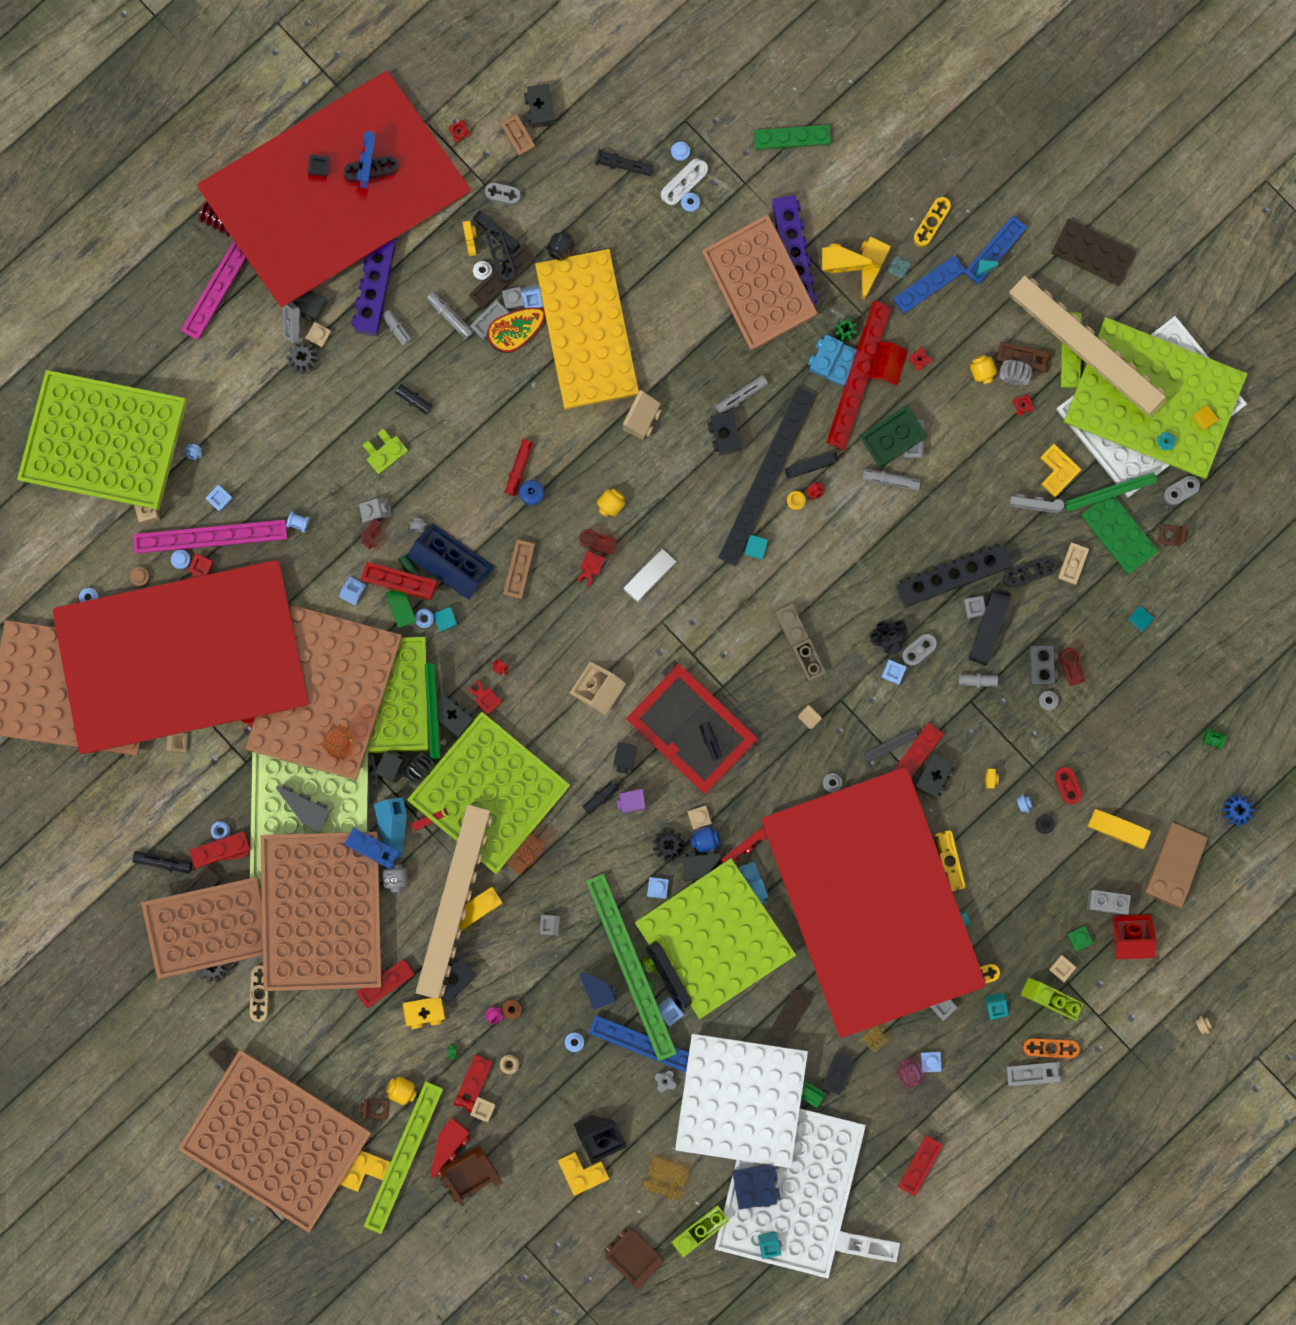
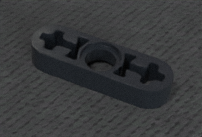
M392 156L372 159L371 165L376 167V172L369 175V180L394 175L398 170L397 159ZM354 162L347 164L344 168V178L351 183L359 182L357 180L358 169L360 167L363 168V163ZM388 162H390V164L393 165L392 169L385 167L387 166ZM380 163H381V167H382V171H381V172H379V170H380L379 164H380ZM350 169H353V171L356 172L355 176L348 174L350 172Z
M480 210L473 217L486 231L491 227L501 229L508 248L512 253L520 247V244ZM492 231V236L497 240L499 233Z
M491 227L486 231L485 237L498 275L504 280H512L516 276V268L506 239L501 229ZM492 231L499 233L497 240L498 243L503 242V245H497L493 248L492 245H496L494 239H490ZM500 248L506 251V256L503 259L496 257V251ZM508 259L509 263H506L508 269H512L509 277L502 273L505 271L504 265L499 266V263L506 262Z
M833 452L784 469L787 479H791L839 462L837 452Z
M1045 558L1010 569L1003 575V582L1007 587H1016L1051 576L1057 570V563L1052 558ZM1045 562L1053 565L1051 572L1045 569L1041 571L1042 575H1039L1037 564H1039V568L1046 565ZM1028 567L1035 570V576L1032 578H1028L1025 575V569ZM1018 570H1021V576L1024 581H1021V577L1016 578L1014 583L1007 580L1010 573L1012 576L1020 574Z

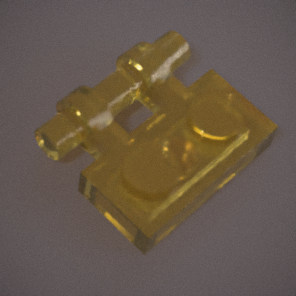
M653 1156L647 1172L648 1176L654 1177L653 1182L644 1181L642 1188L650 1190L649 1193L664 1195L670 1200L672 1198L680 1200L682 1193L674 1190L676 1185L684 1188L690 1169ZM659 1180L670 1183L669 1189L659 1186Z

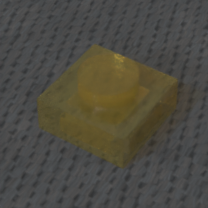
M874 1026L861 1037L873 1053L888 1041L877 1026Z

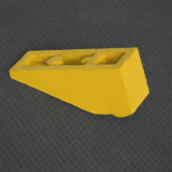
M870 236L868 241L864 240L860 251H862V256L881 263L882 267L891 246ZM881 267L861 270V299H866Z
M830 244V247L822 248V270L831 274L881 267V263L843 248L841 244Z
M493 887L464 905V909L467 912L464 921L460 920L458 928H461V931L503 904Z

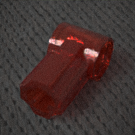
M591 529L581 532L579 544L583 548H590L613 555L617 539L596 533ZM586 534L591 535L593 541L589 544L585 543L582 539Z
M1072 647L1065 648L1059 653V661L1062 663L1069 686L1086 681L1078 659L1079 653ZM1067 651L1073 655L1071 662H1068L1064 657Z

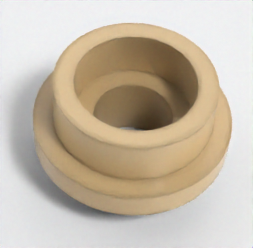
M1201 1015L1199 1016L1200 1019L1196 1020L1197 1026L1202 1034H1209V1029L1212 1028V1025L1207 1017L1204 1018Z
M506 1055L500 1060V1069L505 1074H513L519 1068V1061L513 1055ZM507 1061L513 1062L512 1068L506 1067Z

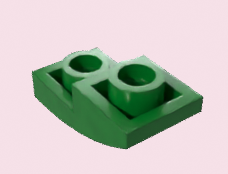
M394 590L385 593L398 628L416 622L405 593Z

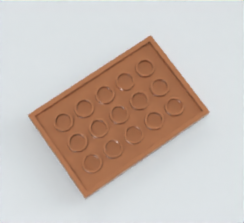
M768 214L702 250L751 351L819 315Z
M256 877L141 902L157 979L263 955L262 901Z

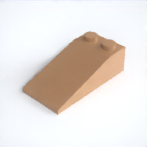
M1172 822L1142 893L1173 907L1182 908L1208 837Z

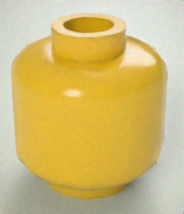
M986 354L972 360L973 363L970 365V370L975 381H983V384L992 382L994 380L993 377L997 374V368L992 357H986Z
M615 488L612 490L606 489L597 501L600 507L598 511L605 517L609 515L617 516L625 506V496Z
M403 1077L392 1078L386 1089L388 1098L400 1105H406L409 1101L412 1102L417 1093L414 1091V1083Z

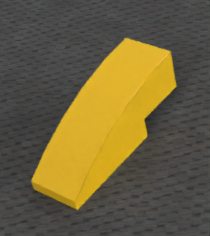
M1097 809L1094 810L1087 826L1141 850L1144 849L1151 831Z

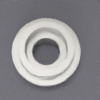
M485 261L477 262L473 267V274L479 280H485L492 273L491 265ZM481 267L486 269L484 273L479 272Z

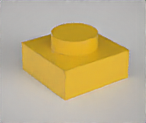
M987 769L985 789H994L995 785H998L999 774H996V769Z

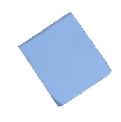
M539 285L521 288L524 308L543 307Z
M350 576L342 587L339 597L356 605L367 585Z
M670 997L658 1005L662 1019L669 1027L684 1016Z

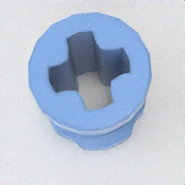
M291 511L286 527H293L305 533L310 517L307 516L305 518Z

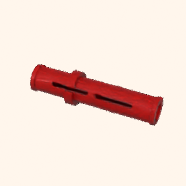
M522 439L513 469L509 472V480L504 491L509 496H516L520 481H523L524 477L522 475L534 444L529 440Z

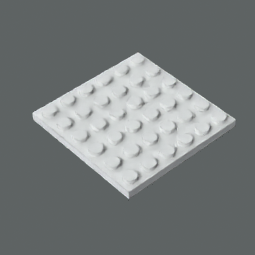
M692 1033L675 1150L791 1168L808 1051Z

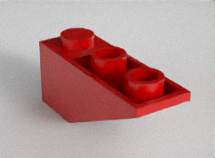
M453 1117L439 1133L430 1174L432 1179L435 1175L439 1178L441 1175L440 1169L443 1168V1165L447 1160L452 1162L458 1154L456 1149L460 1145L464 1147L470 1139L468 1136L470 1131Z

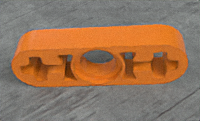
M1030 1038L1025 1040L1022 1046L1024 1053L1028 1056L1074 1058L1080 1052L1079 1045L1075 1041ZM1030 1042H1033V1045L1041 1046L1040 1042H1043V1054H1039L1040 1050L1034 1049L1033 1053H1030V1050L1026 1047L1030 1045ZM1051 1042L1056 1045V1052L1053 1054H1049L1046 1051V1045ZM1059 1043H1063L1062 1047H1069V1044H1072V1047L1076 1050L1071 1055H1069L1068 1051H1061L1062 1055H1059Z

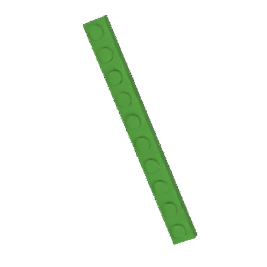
M604 874L587 880V886L658 1061L676 1055L677 1053Z

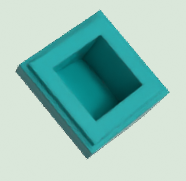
M980 259L977 264L976 277L995 270L998 262Z
M750 535L744 555L763 560L768 540Z
M1139 606L1127 620L1136 629L1143 632L1154 618Z
M451 607L433 614L439 632L458 626Z
M1003 993L985 997L990 1020L1009 1016L1006 998Z
M777 1232L758 1235L762 1259L781 1255Z

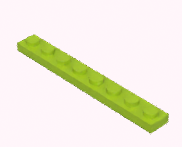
M425 1081L363 1227L382 1234L443 1092V1088Z

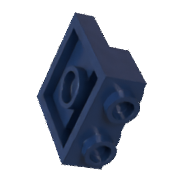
M771 1165L732 1170L738 1210L776 1205L777 1200L781 1199L779 1188H775L774 1180H777L776 1168L772 1169Z

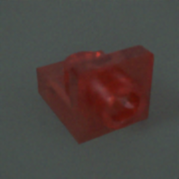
M375 518L360 537L363 539L361 543L368 549L373 547L377 550L378 545L371 538H376L380 534L382 525Z

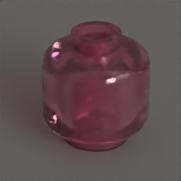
M908 1058L899 1063L900 1067L897 1068L896 1074L902 1086H908L910 1089L922 1083L924 1073L918 1061H910Z

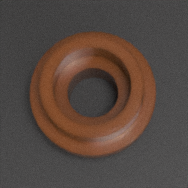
M515 1000L505 1002L502 1007L503 1015L508 1019L518 1018L522 1011L521 1005ZM510 1006H514L516 1009L513 1014L508 1011Z

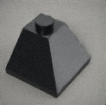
M588 1116L574 1123L576 1132L591 1163L627 1147L614 1120Z

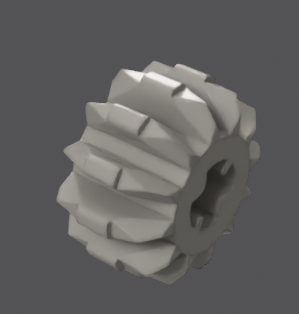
M1017 360L1003 361L1000 369L1001 380L1020 386L1029 384L1032 376L1031 366Z

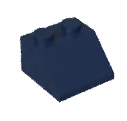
M583 972L579 974L593 1010L615 1002L614 997L618 995L613 985L609 986V983Z

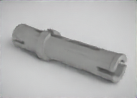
M435 291L426 298V301L437 310V314L439 316L442 315L465 340L474 333V330L449 307L450 304L448 302L445 303Z
M761 375L734 394L730 393L726 399L717 405H714L718 414H722L733 407H738L739 403L765 386H768V382Z
M864 468L862 480L878 483V485L886 484L917 492L920 486V479L886 473L885 470L876 471Z

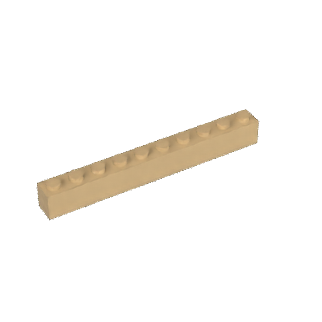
M1024 276L1010 290V297L1148 417L1152 418L1167 402L1166 393L1157 386L1155 388L1151 385L1152 381L1143 374L1141 376L1136 372L1137 368L1131 362L1126 363L1122 360L1123 356L1117 350L1112 351L1108 348L1109 344L1103 338L1098 339L1094 336L1095 332L1089 326L1084 327L1080 324L1081 320L1075 314L1070 315L1066 312L1067 308L1061 302L1056 303L1052 300L1053 296L1047 290L1042 291L1038 287L1039 284L1033 278L1028 279Z
M467 805L417 985V994L439 999V996H444L446 985H443V981L450 974L451 966H448L450 958L454 959L457 947H453L455 939L459 940L462 930L458 928L460 920L464 921L467 910L464 909L465 902L470 901L472 891L469 890V887L476 880L477 872L474 871L475 865H480L483 854L479 853L481 845L485 846L488 836L484 834L486 826L490 827L493 818L490 815V810Z

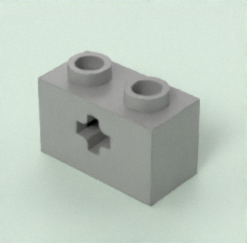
M1090 890L1087 910L1128 915L1131 895Z

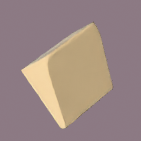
M810 705L798 716L809 729H813L822 719Z

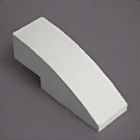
M662 549L624 587V591L638 603L675 565L676 561Z
M839 1231L836 1251L897 1262L900 1243Z

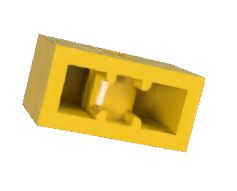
M439 996V999L428 998L403 1003L406 1026H411L412 1029L422 1028L423 1023L430 1022L431 1026L442 1024V1020L446 1019L442 996ZM424 1007L427 1011H430L426 1019L419 1014V1012L423 1011Z

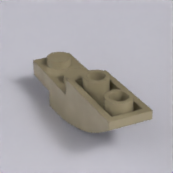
M793 603L775 610L774 612L780 622L783 633L807 680L810 681L825 674L826 672L810 638H808Z

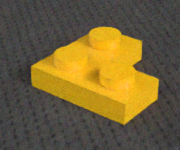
M1053 444L1040 457L1053 470L1041 486L1055 498L1082 469Z
M361 1150L340 1185L358 1192L365 1174L383 1180L391 1162Z
M576 1152L558 1160L574 1196L609 1180L601 1161L583 1169Z

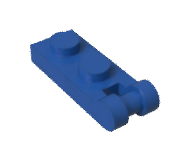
M367 131L363 137V146L366 149L365 152L361 151L360 163H363V168L358 169L357 180L360 181V188L366 189L368 188L375 134L371 131Z
M354 827L344 844L390 870H393L396 858H399L401 852ZM384 852L390 854L387 860L381 858Z

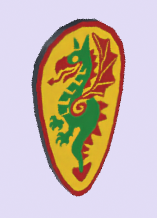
M525 308L496 318L487 329V339L490 345L502 353L517 351L539 330L544 321L545 312L540 308Z

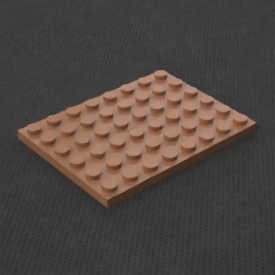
M292 605L290 616L308 705L255 717L245 749L246 751L357 781L402 635Z
M5 620L0 646V736L78 748L56 628ZM141 742L102 751L138 756Z
M351 832L260 835L264 991L381 987L378 863L344 845ZM363 832L378 840L377 832Z
M240 1049L178 1150L310 1233L372 1132Z

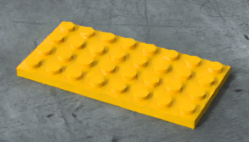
M606 249L571 256L567 259H562V261L555 259L535 263L564 410L637 396L639 391L610 250Z

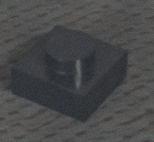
M310 154L308 175L327 177L329 157Z

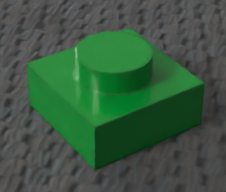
M1085 926L1067 934L1075 952L1093 944Z

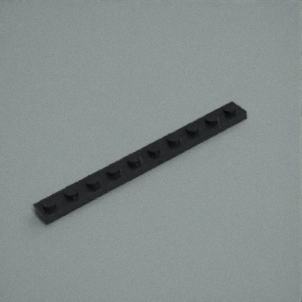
M800 387L797 388L718 559L736 566L815 394Z

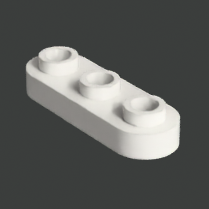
M698 158L693 159L663 188L661 192L662 200L669 205L676 204L706 175L708 171L706 162Z

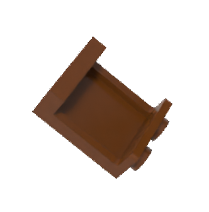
M480 1145L440 1169L443 1176L440 1178L445 1188H450L449 1194L453 1201H458L461 1206L465 1205L464 1198L487 1184L493 1182L496 1187L502 1183L498 1172Z
M631 1227L629 1230L624 1228L617 1236L619 1240L615 1244L611 1242L604 1249L606 1252L604 1258L638 1290L665 1261Z

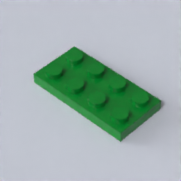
M1116 497L1099 501L1080 515L1127 575L1159 552Z

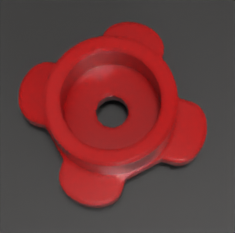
M463 120L450 125L448 128L455 142L470 136V131L467 130L466 122Z
M919 348L915 354H910L908 358L918 371L922 370L926 364L931 363V358L925 354L923 348Z
M1028 394L1014 398L1012 404L1017 409L1016 414L1022 416L1027 411L1032 412L1034 410V405H1032Z
M814 482L807 488L806 492L810 500L818 499L823 495L825 491L823 483Z
M499 659L491 662L493 665L492 670L500 676L502 673L507 675L506 671L509 667Z

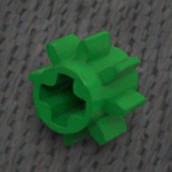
M850 318L847 321L840 319V325H834V328L838 330L835 336H840L842 342L847 338L851 341V334H857V331L853 330L857 324H852ZM845 326L848 327L847 333H843Z

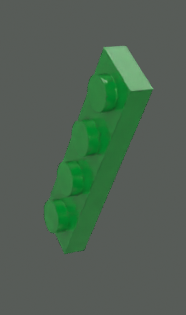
M829 125L754 130L755 150L830 145Z

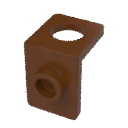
M1183 524L1181 527L1161 525L1158 543L1180 547L1187 541V525ZM1166 530L1174 532L1173 540L1167 541L1164 538Z
M364 1099V1103L360 1105V1115H363V1119L386 1120L388 1100ZM375 1104L383 1106L384 1111L381 1115L373 1113L372 1108Z

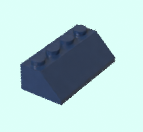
M434 523L415 540L407 555L415 563L468 600L479 590L495 567Z

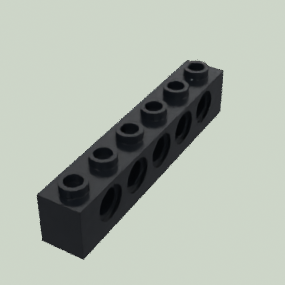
M998 543L988 547L989 550L982 553L979 550L971 553L970 558L964 559L960 557L953 560L951 565L946 566L944 563L934 567L935 571L930 573L927 570L922 571L914 579L910 580V577L899 580L900 584H897L896 589L903 607H909L1010 569L1013 565L1005 545L999 546ZM985 557H991L994 560V565H986L984 562ZM967 564H974L976 572H969L966 568ZM950 570L957 571V579L949 577L948 573ZM938 577L941 584L939 586L932 585L931 578ZM916 583L921 584L923 591L920 593L915 592L913 585Z

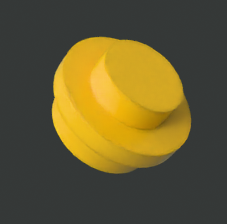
M793 491L787 497V504L793 510L803 508L806 503L805 495L800 491Z

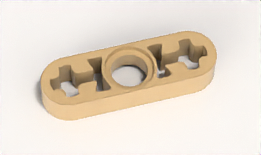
M256 966L251 972L250 1017L255 1022H262L268 1017L269 991H265L263 999L259 1000L254 996L256 989L262 988L264 990L263 985L254 986L255 982L259 983V977L255 976V973L259 972V969H262L263 972V966ZM254 1001L258 1003L265 1001V1006L261 1005V1011H264V1015L260 1019H257V1015H254V1011L258 1010V1005H254Z

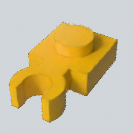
M470 221L463 222L468 254L469 257L475 256L476 249L473 238L477 237L475 226H471Z

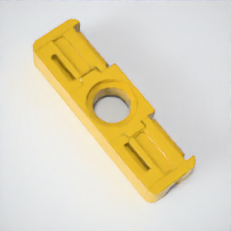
M949 830L935 834L934 837H938L936 840L939 852H941L939 857L951 890L964 889V878L952 831ZM947 856H953L955 859V864L952 867L945 865L944 860Z

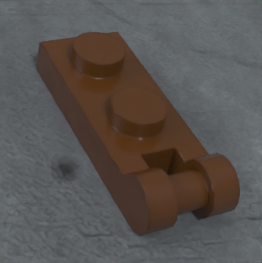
M1000 342L996 361L1001 363L1006 360L1022 361L1031 366L1032 370L1048 373V361L1051 360L1052 354ZM1036 357L1041 358L1040 364L1035 363Z

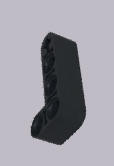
M992 587L968 660L985 666L988 665L1010 603V592Z

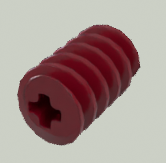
M205 201L199 212V222H205L207 226H212V229H218L219 233H225L227 237H230V234L213 209Z

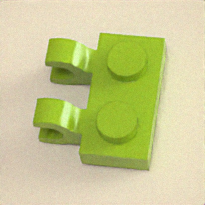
M384 429L377 433L385 443L378 451H376L369 440L363 444L364 449L370 455L366 460L378 475L408 452L397 436L391 439Z

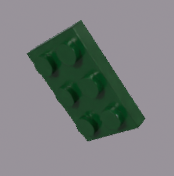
M906 405L859 437L881 469L928 436L908 405Z

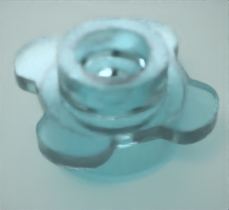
M896 256L893 258V263L889 266L888 272L899 278H904L910 263Z

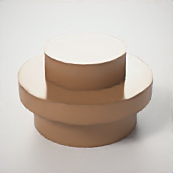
M136 567L130 573V580L136 586H143L149 580V573L145 568Z

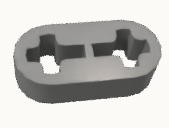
M490 183L485 188V195L490 201L510 206L517 205L520 201V192L515 187ZM493 188H496V191L501 194L491 196L489 190L491 191ZM511 192H514L517 198H513L510 201L509 197L504 194L511 195Z

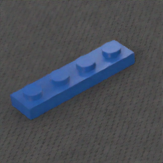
M1012 215L965 270L964 274L979 285L988 275L987 273L976 277L979 260L999 262L1027 229V226Z
M954 255L895 296L893 301L904 315L963 274L965 269Z

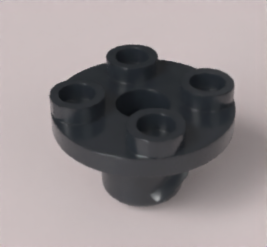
M899 620L890 623L886 621L877 623V628L869 635L871 643L875 646H883L884 653L892 655L901 651V640L908 632L905 622Z

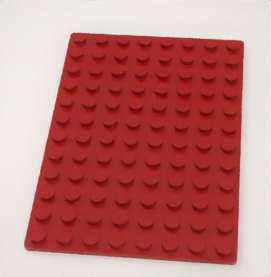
M384 71L198 183L199 191L280 307L288 305L470 192L468 184L388 71ZM367 131H371L375 134L372 159L392 156L398 161V170L391 176L370 179L366 189L360 188V181L348 182L344 178V168L349 163L360 162L361 151L365 152L366 149L363 146L364 134ZM310 154L329 157L327 177L308 175ZM388 162L387 166L385 167L392 169L393 165H391L390 162ZM380 163V164H379V166H380L379 172L382 171V167H381V163ZM371 165L370 174L376 172V167ZM350 169V172L348 174L355 176L356 172H354L353 169Z
M277 560L60 606L52 611L78 751L82 755L308 705L280 563Z
M907 768L898 769L762 819L765 832L839 1037L844 1038L985 987V980Z

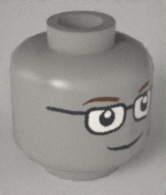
M394 864L393 870L384 869L382 871L383 886L390 889L391 892H402V888L408 885L407 869L402 867V864Z

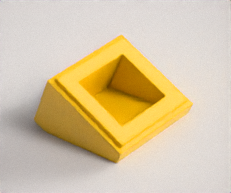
M1207 405L1192 416L1203 431L1219 420Z

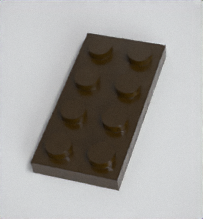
M1069 218L1051 254L1117 286L1121 284L1136 251Z

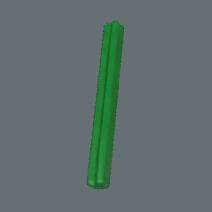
M1151 472L1064 502V505L1069 512L1157 482L1155 473Z
M434 663L425 664L430 757L438 759L441 757L436 670Z

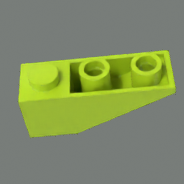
M1031 978L1027 979L1021 996L1074 1021H1077L1084 1003Z
M717 1205L670 1242L681 1257L684 1258L727 1224L729 1219Z

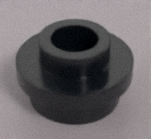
M1041 815L1037 818L1035 827L1039 833L1048 834L1053 831L1055 822L1051 816ZM1043 821H1046L1048 823L1047 828H1043L1041 826V823Z

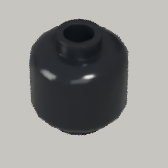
M564 231L554 233L547 245L548 255L559 261L567 259L575 245L571 239L572 236Z

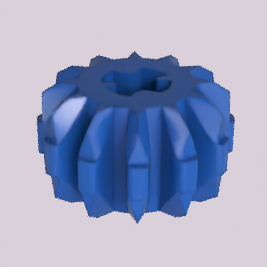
M1236 794V798L1231 795L1229 796V801L1223 802L1227 808H1222L1221 811L1227 812V815L1223 816L1224 819L1230 817L1228 824L1232 825L1235 822L1236 827H1240L1241 822L1247 825V819H1253V816L1249 813L1255 812V809L1249 808V806L1253 805V801L1246 803L1248 796H1244L1241 800L1240 794ZM1239 807V809H1242V812L1238 815L1234 808Z

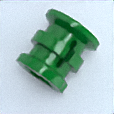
M1208 727L1204 733L1202 745L1208 743L1210 747L1216 746L1217 749L1221 750L1226 740V733L1220 734L1219 731H1211V727Z

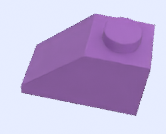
M643 789L620 793V798H617L618 810H622L623 814L645 811Z

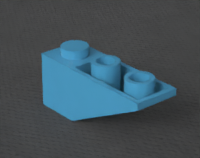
M403 797L375 803L374 808L382 843L401 852L399 858H402L407 820ZM384 852V853H385V858H386V860H387V858L389 857L390 854L387 853V852Z

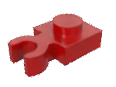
M587 551L580 567L581 570H584V573L578 577V583H581L583 578H588L587 587H590L592 585V574L598 576L605 558Z
M195 553L188 570L193 574L188 579L209 575L214 561Z
M476 681L479 689L473 691L469 687L468 690L472 695L478 696L475 702L489 715L502 701L489 688L484 691L482 684Z

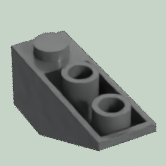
M284 784L282 788L276 786L277 791L301 823L321 832L331 813L327 809L328 805L320 801L315 804L310 801L311 797L300 793L298 796L292 793L293 788Z

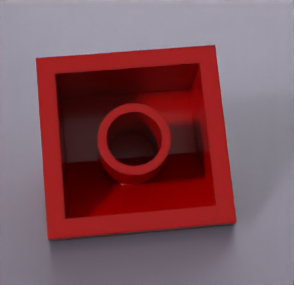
M1151 914L1112 916L1113 945L1116 959L1155 958L1157 940Z

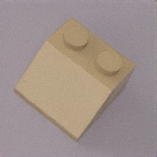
M639 390L623 423V431L644 441L646 436H650L654 428L651 426L653 420H658L662 412L659 409L660 403Z
M589 662L569 694L606 716L626 683L613 673Z

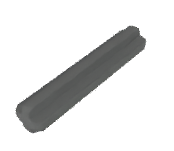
M911 728L865 752V758L868 762H871L917 738L918 734L914 728Z

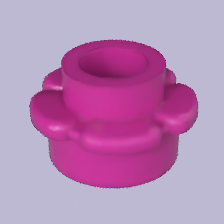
M491 1007L486 1012L485 1020L489 1021L490 1024L498 1023L504 1017L502 1009Z

